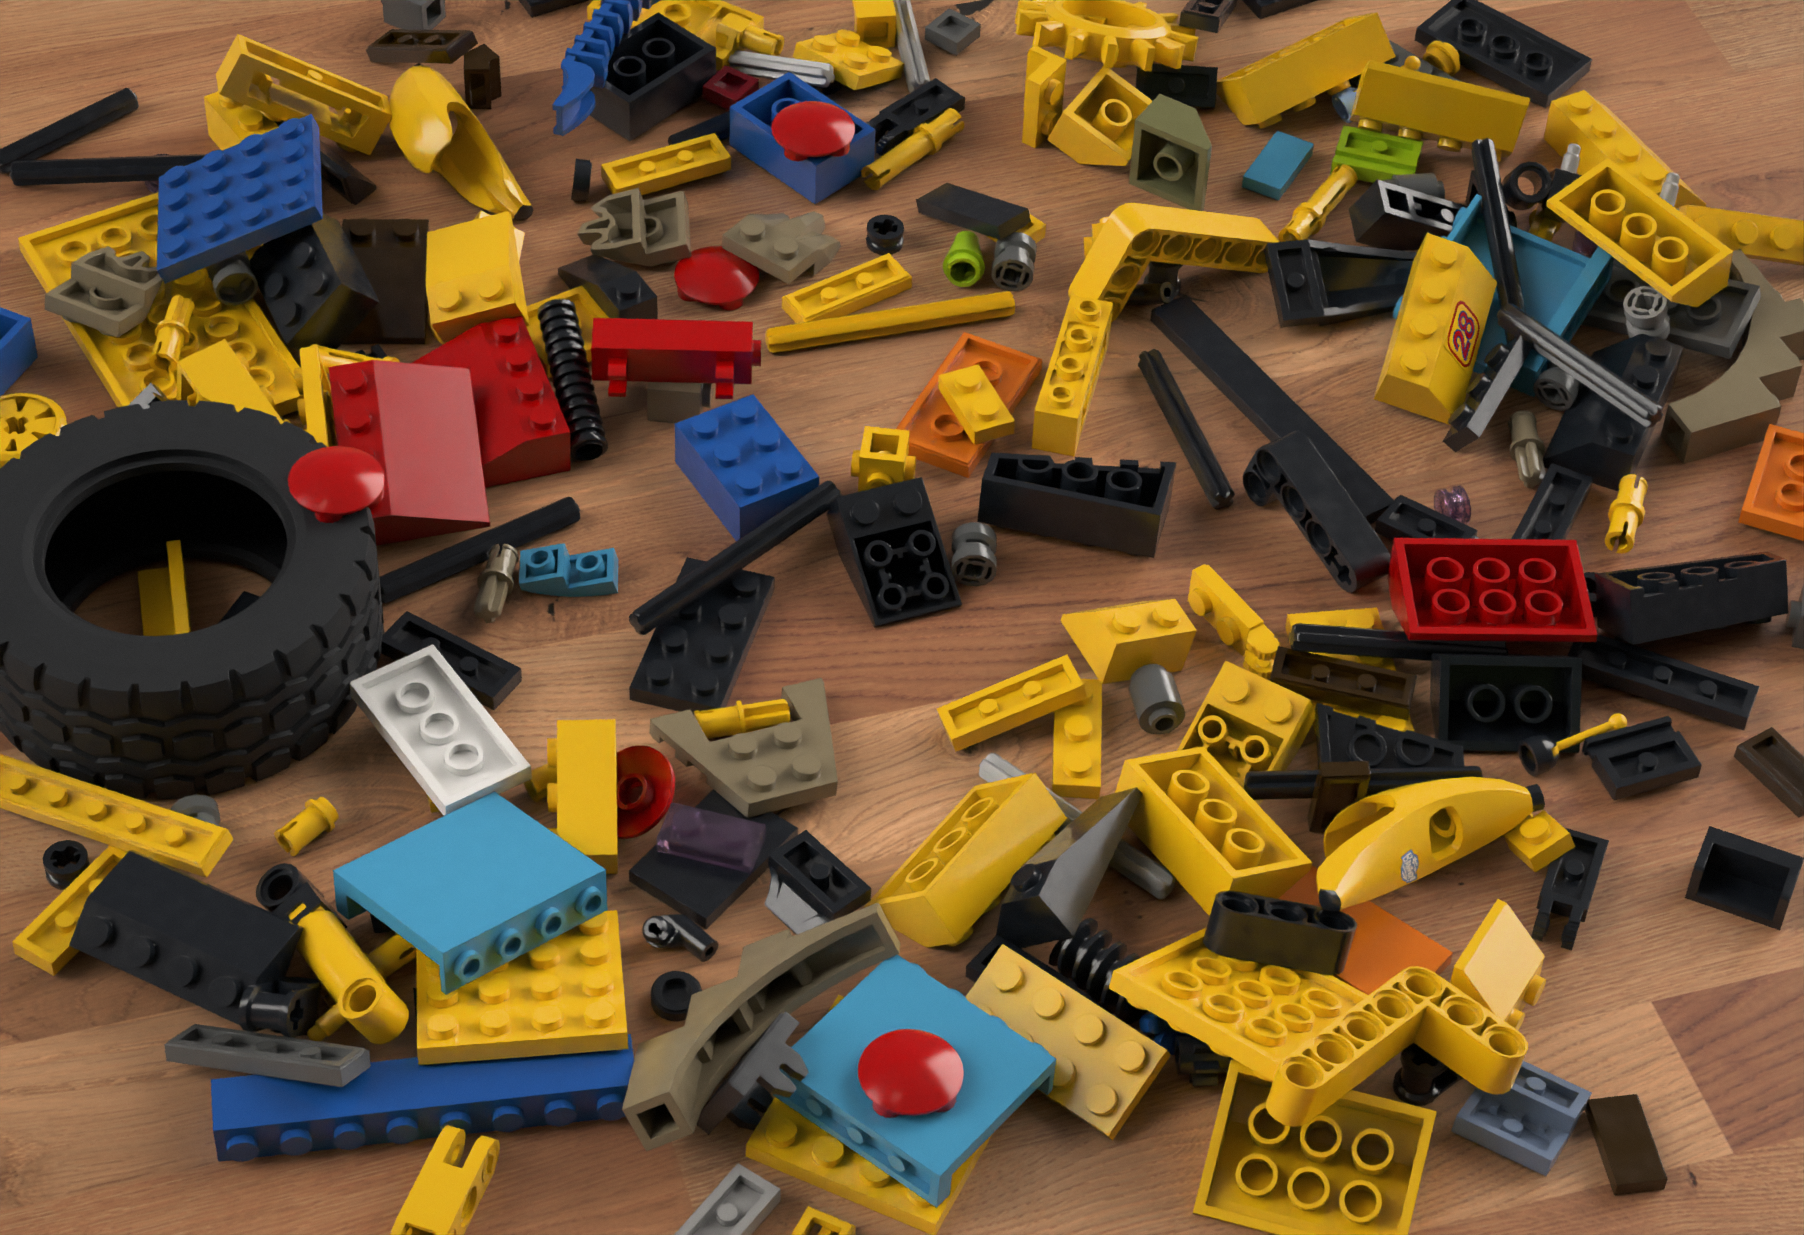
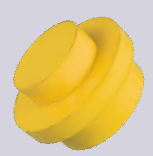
M1433 41L1427 46L1426 53L1422 57L1424 61L1429 62L1450 76H1454L1460 70L1459 54L1451 44Z

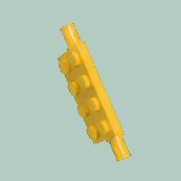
M593 0L587 6L588 20H592L594 9H600L602 0ZM661 0L653 4L650 9L642 8L638 21H633L630 28H634L659 12L716 48V69L719 71L725 65H730L728 58L737 50L744 51L748 49L760 54L779 56L785 42L782 35L764 30L763 16L721 0Z

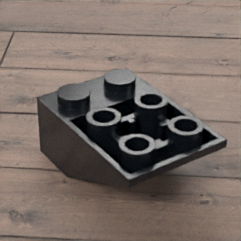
M922 477L835 498L826 515L841 561L874 628L962 605Z

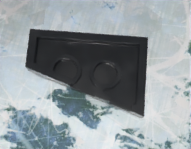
M1317 703L1314 708L1318 769L1320 762L1369 761L1370 768L1465 766L1463 746L1409 730L1402 732L1378 725L1376 720L1360 715L1358 718L1338 713L1333 711V707Z

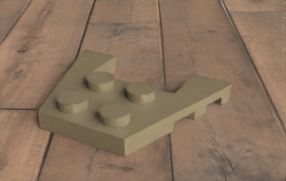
M822 678L782 687L781 699L787 701L790 717L793 722L780 723L776 726L753 732L739 733L732 737L712 742L708 740L690 709L650 719L649 733L652 738L659 744L666 741L676 750L675 757L686 767L694 765L707 776L706 783L747 818L832 797L837 793V771L825 687Z

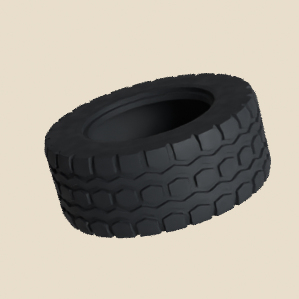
M187 400L151 402L148 409H143L140 404H134L104 411V418L101 419L90 415L61 427L59 436L51 433L45 435L23 449L20 459L12 458L0 468V730L20 752H24L31 761L42 768L99 787L106 785V788L133 798L144 799L148 797L150 792H156L158 799H180L186 796L197 795L198 789H205L207 794L210 795L245 786V778L251 777L254 781L258 782L288 768L291 758L300 761L327 742L329 733L335 734L355 712L357 703L350 696V682L377 669L382 652V636L384 634L375 528L369 507L352 514L343 515L337 522L324 523L316 519L314 512L304 508L295 501L289 491L288 476L296 461L311 451L327 446L322 442L317 443L315 438L303 429L287 421L280 424L277 417L262 411L244 407L240 412H237L234 405L220 402L198 401L196 406L193 407L188 405ZM180 540L183 558H209L231 562L260 574L272 583L258 600L235 616L204 629L177 635L138 636L123 634L96 626L74 614L79 605L94 590L113 577L144 564L167 560L166 541Z

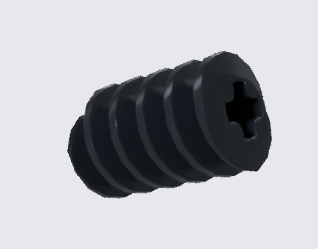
M1093 918L1085 919L1080 923L1074 937L1061 939L1056 943L1049 956L1048 964L1057 966L1059 973L1067 978H1072V981L1078 984L1077 988L1086 990L1093 1000L1101 1002L1104 1010L1115 1014L1118 1019L1126 1024H1132L1140 1019L1148 1010L1133 1007L1127 1002L1125 997L1109 989L1114 970L1141 957L1133 953L1124 958L1127 952V945L1119 941L1110 946L1112 933L1104 929L1095 934L1098 922Z

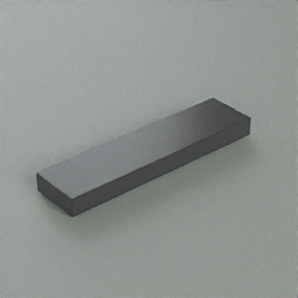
M200 1024L192 1025L164 1044L166 1061L338 1087L345 1086L371 1067L369 1050L362 1047Z

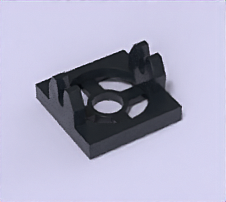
M786 1011L776 1017L752 1044L750 1049L744 1053L703 1107L697 1122L699 1128L709 1135L727 1117L737 1126L754 1131L762 1118L748 1103L758 1111L766 1113L773 1101L770 1093L789 1098L795 1092L796 1086L780 1069L799 1081H802L809 1073L800 1054L785 1043L800 1022Z

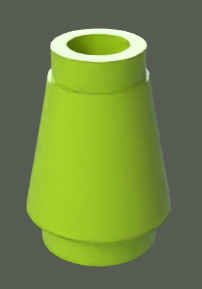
M961 231L955 236L943 261L944 274L952 284L959 287H968L975 284L985 271L979 238L971 231Z

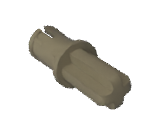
M1518 411L1510 416L1511 421L1508 420V427L1512 438L1509 451L1511 458L1517 463L1519 479L1524 482L1525 487L1534 488L1535 485L1541 484L1546 474L1542 458L1545 453V445L1538 436L1535 415L1529 411Z
M499 544L494 545L490 549L486 569L480 573L477 579L479 593L474 606V614L478 618H483L485 623H493L495 618L501 615L505 599L514 589L512 576L519 559V554L514 547L508 544H503L500 557H498Z

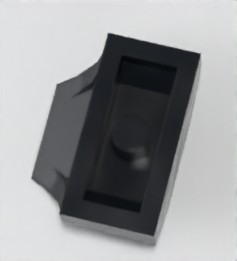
M807 830L768 854L771 881L764 903L765 907L796 935L850 914L871 901V887Z

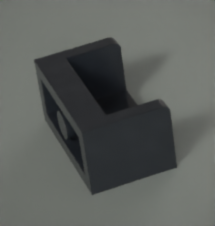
M1709 826L1697 857L1685 898L1780 930L1804 857Z

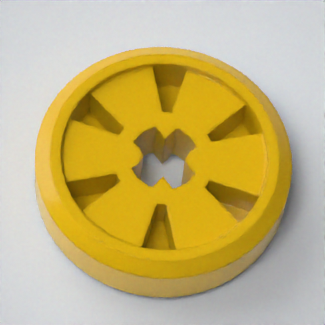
M11 393L0 396V468L12 458L20 459L23 449L45 435L51 433L59 436L60 428L67 425L64 411L56 402L45 396L33 393Z

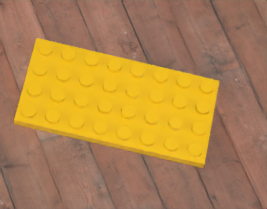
M158 192L19 237L20 251L45 292L48 293L71 279L72 262L89 252L108 246L116 250L115 256L125 257L143 251L150 257L149 268L157 267ZM206 267L166 284L163 281L145 320L120 337L106 336L100 333L99 330L87 325L63 319L117 407L128 406L150 383L159 387L169 400H176L177 369L172 373L169 370L167 374L154 370L149 364V357L156 343L155 328L159 322L164 320L171 299L176 295L190 298L194 303V309L188 325L190 339L183 346L179 360L226 339L235 353L241 352L250 366L251 376L258 386L263 385L268 389L275 403V411L279 416L297 411V399L304 398V394H299L294 375V369L300 368L255 300L252 298L246 303L236 306L220 302L215 295L213 281L209 278Z

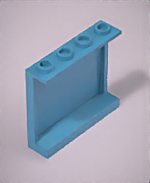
M1476 194L1467 208L1461 207L1456 214L1452 226L1453 230L1448 237L1442 236L1441 238L1468 246L1495 279L1483 213H1481L1482 196ZM1510 225L1526 313L1570 342L1611 279L1614 257L1598 246L1592 257L1588 258ZM1495 288L1473 371L1479 374L1483 373L1486 369L1487 364L1484 363V359L1492 348L1500 342L1504 345L1507 344L1505 331L1498 325L1497 313L1500 310L1497 288ZM1403 295L1399 298L1394 308V319H1397ZM1531 349L1510 387L1535 397L1534 383L1539 375L1547 370L1549 360L1534 349Z
M495 791L333 870L337 912L348 920L366 911L370 912L436 962L440 967L441 991L445 994L460 988L608 910L606 869Z
M895 955L882 961L791 1047L800 1054L809 1073L802 1081H799L780 1069L785 1076L790 1078L797 1089L789 1098L773 1094V1096L937 1208L950 1195L952 1174L1036 1089H1039L1046 1095L1052 1091L1056 1058L1051 1056L1040 1044L1030 1042L1010 1029L999 1017L989 1015L970 1003L959 991L949 989L929 976L918 964L908 962L899 955ZM901 1029L922 1030L941 1037L956 1050L963 1064V1083L957 1094L954 1107L946 1112H933L919 1116L898 1115L894 1118L880 1116L874 1111L873 1101L864 1093L858 1079V1064L865 1048L879 1036Z

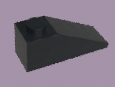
M1377 179L1348 210L1356 242L1380 249L1404 251L1419 250L1427 233L1438 237H1448L1453 230L1452 226L1456 214L1461 207L1467 208L1468 206Z
M594 254L558 268V275L570 289L582 285L609 318L658 319L657 295L636 271Z

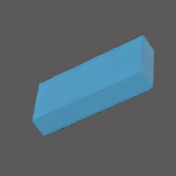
M1276 131L1243 175L1242 187L1275 200H1280L1313 155L1314 144Z

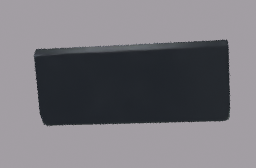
M282 120L281 122H275V123H276L278 126H280V125H281L283 122H285V121ZM320 140L321 180L356 206L373 193L377 186Z

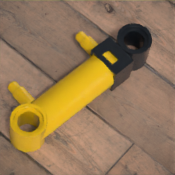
M283 863L269 869L260 878L256 887L258 902L267 911L304 927L296 949L336 1002L307 1031V1036L310 1040L321 1042L325 1037H330L347 1021L374 1044H384L398 1037L408 1022V1007L392 991L346 930L347 925L335 909L325 900L323 894L292 864Z

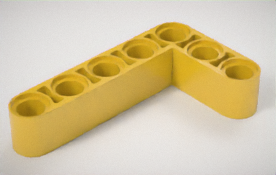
M1125 203L1116 208L1108 217L1068 290V297L1070 298L1071 295L1113 303L1112 323L1121 313L1150 261L1266 273L1268 268L1264 249L1267 243H1276L1279 240L1260 219L1254 217L1139 203Z
M1419 966L1408 967L1284 1057L1279 1064L1267 1097L1266 1109L1274 1120L1283 1125L1292 1127L1303 1126L1413 1042L1478 1089L1494 1095L1505 1094L1513 1087L1527 1053L1528 1043L1518 1030L1435 972Z

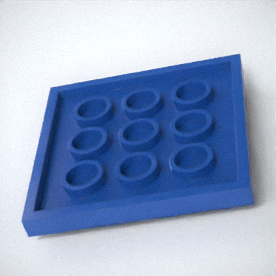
M312 114L300 119H289L278 128L264 134L250 135L242 140L240 144L223 151H211L201 160L186 166H175L159 177L157 272L165 284L323 219L319 126Z

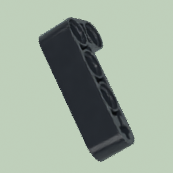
M1293 431L1256 450L1242 476L1243 486L1248 497L1258 506H1265L1278 499L1343 590L1352 593L1388 575L1391 557L1387 548L1304 433Z

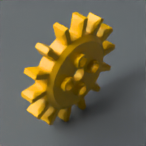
M1019 0L1015 24H1017L1015 33L1022 36H1033L1032 46L1039 48L1056 47L1065 52L1064 58L1066 59L1082 58L1101 62L1107 68H1125L1127 65H1136L1143 71H1152L1153 62H1158L1171 68L1179 69L1181 68L1182 60L1194 61L1199 38L1195 36L1196 29L1177 24V14H1157L1147 9V3L1144 2L1133 4L1121 0Z

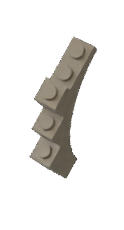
M1741 249L1733 251L1729 279L1760 286L1761 298L1742 334L1743 350L1737 361L1718 380L1701 391L1668 404L1661 437L1683 464L1763 441L1769 424L1777 425L1782 407L1779 401L1794 397L1803 365L1800 360L1804 359V302L1801 298L1785 302L1781 294L1771 286L1760 273L1758 267L1748 259Z
M879 903L794 936L787 929L744 946L737 977L692 994L683 1027L638 1044L622 1111L646 1152L694 1133L701 1111L717 1084L780 1013L786 1011L791 1014L828 988L863 969L899 954L901 943Z

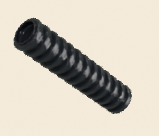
M554 299L540 306L537 311V317L540 321V330L543 333L542 339L545 343V352L548 355L547 361L550 365V374L553 377L552 382L555 387V395L570 430L571 458L580 461L593 460L607 451L608 442L602 426L603 421L597 404V396L594 392L595 387L589 370V362L586 358L587 353L581 336V328L578 325L579 319L573 302L567 299Z

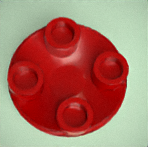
M805 101L787 106L775 116L772 122V135L775 141L784 148L785 157L792 161H803L808 157L828 155L835 157L844 156L850 151V142L855 134L854 122L847 112L835 105L819 101Z
M722 246L699 248L691 252V257L681 259L676 265L674 278L677 285V294L682 300L687 302L697 301L709 305H719L720 308L727 311L737 310L743 305V298L750 295L758 285L759 269L723 249Z
M330 446L311 451L296 461L288 476L289 491L295 501L304 508L314 512L316 519L324 523L337 522L343 515L352 514L370 505L377 504L384 497L385 477L381 465L371 455L351 447Z
M916 1029L895 1030L879 1036L865 1048L858 1064L860 1085L868 1098L873 1101L874 1111L885 1118H894L898 1115L919 1116L933 1112L949 1111L956 1103L957 1094L961 1089L964 1077L963 1064L956 1050L941 1037Z

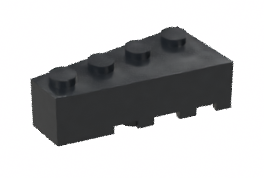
M991 453L982 478L977 522L991 524L999 528H1010L1035 533L1042 537L1074 541L1086 546L1113 549L1130 555L1154 558L1171 502L1177 462L1160 461L1159 468H1140L1138 460L1120 459L1119 466L1094 465L1092 458L1075 457V460H1070L1063 464L1054 463L1051 456Z
M1770 552L1595 573L1598 628L1614 635L1615 640L1626 641L1632 645L1709 629H1723L1729 627V625L1743 622L1750 624L1768 623L1772 621V616L1789 613L1787 560Z

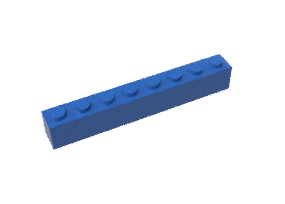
M628 1034V1049L429 1065H418V1057L371 1062L369 1069L343 1087L263 1075L211 1079L213 1134L218 1162L230 1160L244 1162L257 1157L284 1154L298 1156L311 1151L338 1148L352 1150L365 1145L392 1142L405 1144L419 1139L437 1138L446 1125L463 1129L467 1135L491 1131L512 1132L519 1128L545 1125L565 1126L572 1122L599 1119L618 1120L626 1117L622 1107L634 1064L631 1034Z

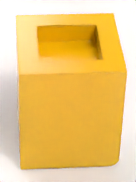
M851 0L855 14L854 32L860 36V40L871 46L895 47L896 11L893 0Z

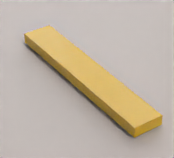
M0 754L1 809L128 852L129 850H135L161 863L205 878L209 876L233 841L232 835L226 828Z

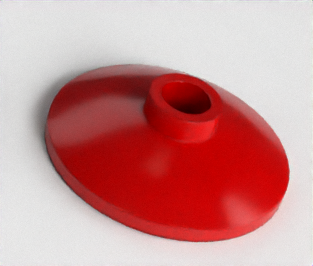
M636 745L617 752L618 839H631L650 831L661 821L672 802L675 790V775L672 765L666 756L652 747Z

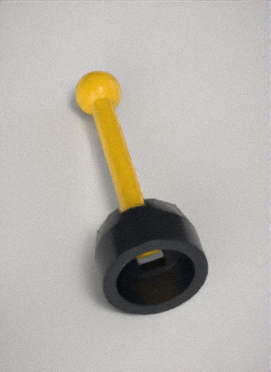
M1620 713L1613 714L1608 722L1556 743L1545 735L1529 737L1518 744L1520 760L1525 770L1531 776L1540 775L1556 766L1559 759V751L1584 742L1585 738L1627 727V719Z

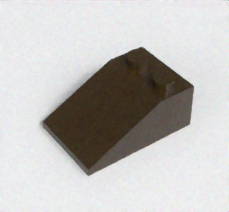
M343 219L342 229L379 303L342 344H425L428 312L426 255L427 232H430L429 219Z

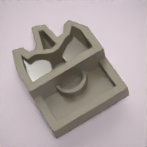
M639 188L608 195L591 207L593 212L600 218L583 223L577 233L583 244L592 245L590 249L592 254L613 260L651 267L691 257L689 208L684 190L643 200Z
M814 211L791 219L784 213L748 214L722 235L723 249L787 284H790L804 271L815 276L833 260L841 245L840 241L832 236L821 235L825 229L824 216Z
M108 246L89 252L72 262L71 279L45 294L44 310L60 315L66 321L81 323L97 329L103 335L120 337L145 320L163 279L157 272V267L149 268L150 257L143 251L125 257L115 256L116 250Z

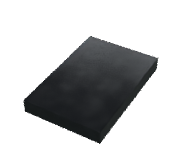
M713 789L629 870V882L707 929L769 868L768 854L798 835V828L773 812L747 818Z

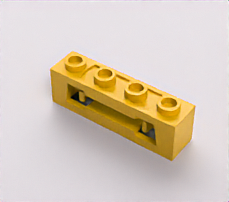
M237 34L216 73L219 95H222L229 103L239 107L247 105L259 110L266 118L275 122L287 121L292 118L300 119L312 114L319 126L320 136L335 141L339 147L349 152L360 151L371 155L392 117L388 96ZM271 77L278 79L279 85L274 84ZM328 106L335 108L338 115L330 112Z
M1071 295L1034 410L1031 449L1075 456L1110 340L1113 303Z

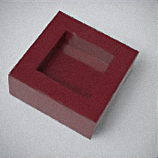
M725 65L703 85V99L730 110V106L759 90V79Z

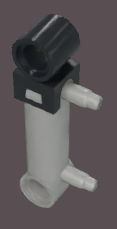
M1569 144L1567 152L1564 154L1561 168H1556L1550 173L1543 165L1537 162L1528 161L1517 166L1502 181L1505 203L1515 210L1530 209L1538 203L1535 216L1559 223L1566 222L1549 209L1546 204L1548 199L1582 176L1576 174L1580 161V145ZM1670 172L1667 174L1666 180L1662 185L1660 197L1674 207L1679 190L1680 176L1677 173ZM1519 177H1525L1532 182L1534 187L1533 195L1522 193L1518 186Z

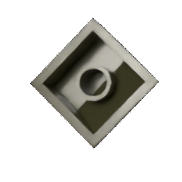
M1159 94L1135 119L1129 184L1189 210L1203 211L1212 145L1196 108Z

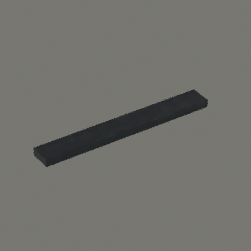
M1187 295L1151 310L1150 321L1271 442L1293 431L1304 433L1369 524L1376 522L1391 505L1394 499Z

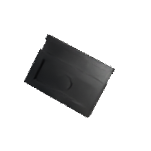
M1669 716L1585 738L1582 752L1585 756L1589 755L1592 759V768L1613 800L1699 777L1702 764L1680 731H1674L1671 726L1672 719Z

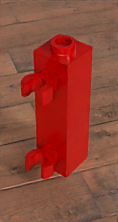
M593 318L591 343L592 381H609L608 397H626L627 381L716 383L715 399H733L734 384H752V366H761V340H753V322Z

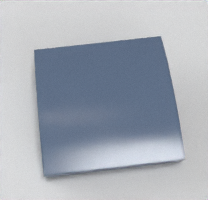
M1523 1061L1513 1087L1509 1092L1494 1095L1475 1087L1474 1092L1457 1114L1451 1132L1547 1176L1575 1129L1592 1092Z

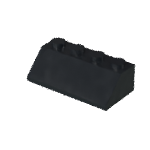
M1639 334L1594 351L1591 358L1660 404L1663 410L1675 383L1684 346L1661 338ZM1584 386L1578 390V397L1572 406L1565 410L1543 456L1544 468L1549 469L1551 463L1593 477V484L1619 491L1620 479L1628 474H1634L1656 424L1652 428L1644 427L1596 392Z
M129 850L87 897L69 946L240 1025L239 1006L243 993L250 985L274 981L276 977L286 976L304 927L135 850Z

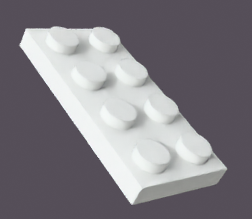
M433 644L350 682V696L443 816L494 791L497 794H501L532 779L531 765Z

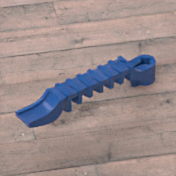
M602 0L600 9H594L592 20L585 22L583 33L576 35L573 47L567 48L565 59L561 62V69L563 70L562 92L552 104V109L556 111L557 122L553 128L554 134L566 135L578 127L592 113L596 105L595 95L590 89L592 87L603 89L608 75L609 60L612 57L614 47H619L623 33H629L632 22L638 21L642 8L650 9L653 4L661 0Z

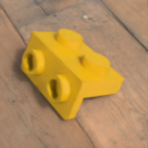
M1032 46L1027 53L1022 143L1033 148L1039 146L1050 135L1062 114L1067 63L1066 59L1037 46Z

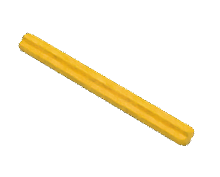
M1002 291L777 326L766 330L765 341L770 353H779L1012 316L1015 313V300L1011 292Z

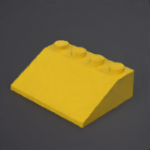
M1230 1060L1193 1214L1273 1235H1408L1437 1111L1350 1090L1309 1123L1303 1126H1287L1274 1120L1266 1109V1100L1273 1082L1260 1079L1254 1075L1252 1069L1238 1061Z

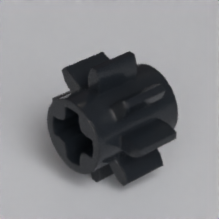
M1190 1034L1175 1037L1174 1052L1177 1074H1189V1082L1193 1083V1086H1217V1073H1228L1231 1057L1216 1054L1210 1049L1208 1044Z

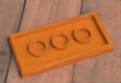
M964 332L896 428L909 431L908 455L916 456V459L969 478L995 439L976 445L972 443L938 389L939 375L979 364L1012 415L1041 372L1042 359Z
M1312 865L1310 871L1278 899L1322 907L1319 902L1316 883L1318 868ZM1371 901L1340 910L1356 921L1357 928L1344 971L1332 976L1367 995H1370L1408 967L1419 966L1440 975L1451 963L1453 952Z

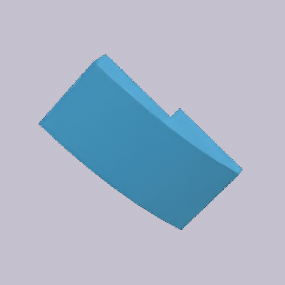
M565 543L520 551L519 586L523 591L551 596L586 597L618 593L619 559L614 548L569 555Z

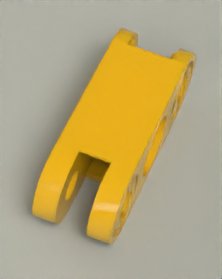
M446 1125L440 1132L402 1206L390 1235H464L494 1174L500 1151L499 1140L481 1135L473 1145L463 1167L460 1168L458 1165L464 1151L465 1130Z

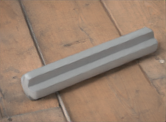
M739 50L735 51L728 58L731 68L752 77L776 80L782 75L791 72L808 85L828 87L835 79L833 74L834 67L829 63Z

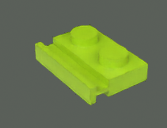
M1343 125L1335 156L1332 160L1330 174L1336 166L1339 165L1341 168L1342 164L1353 168L1358 180L1372 183L1377 179L1381 181L1392 179L1393 175L1415 174L1422 153L1423 141Z

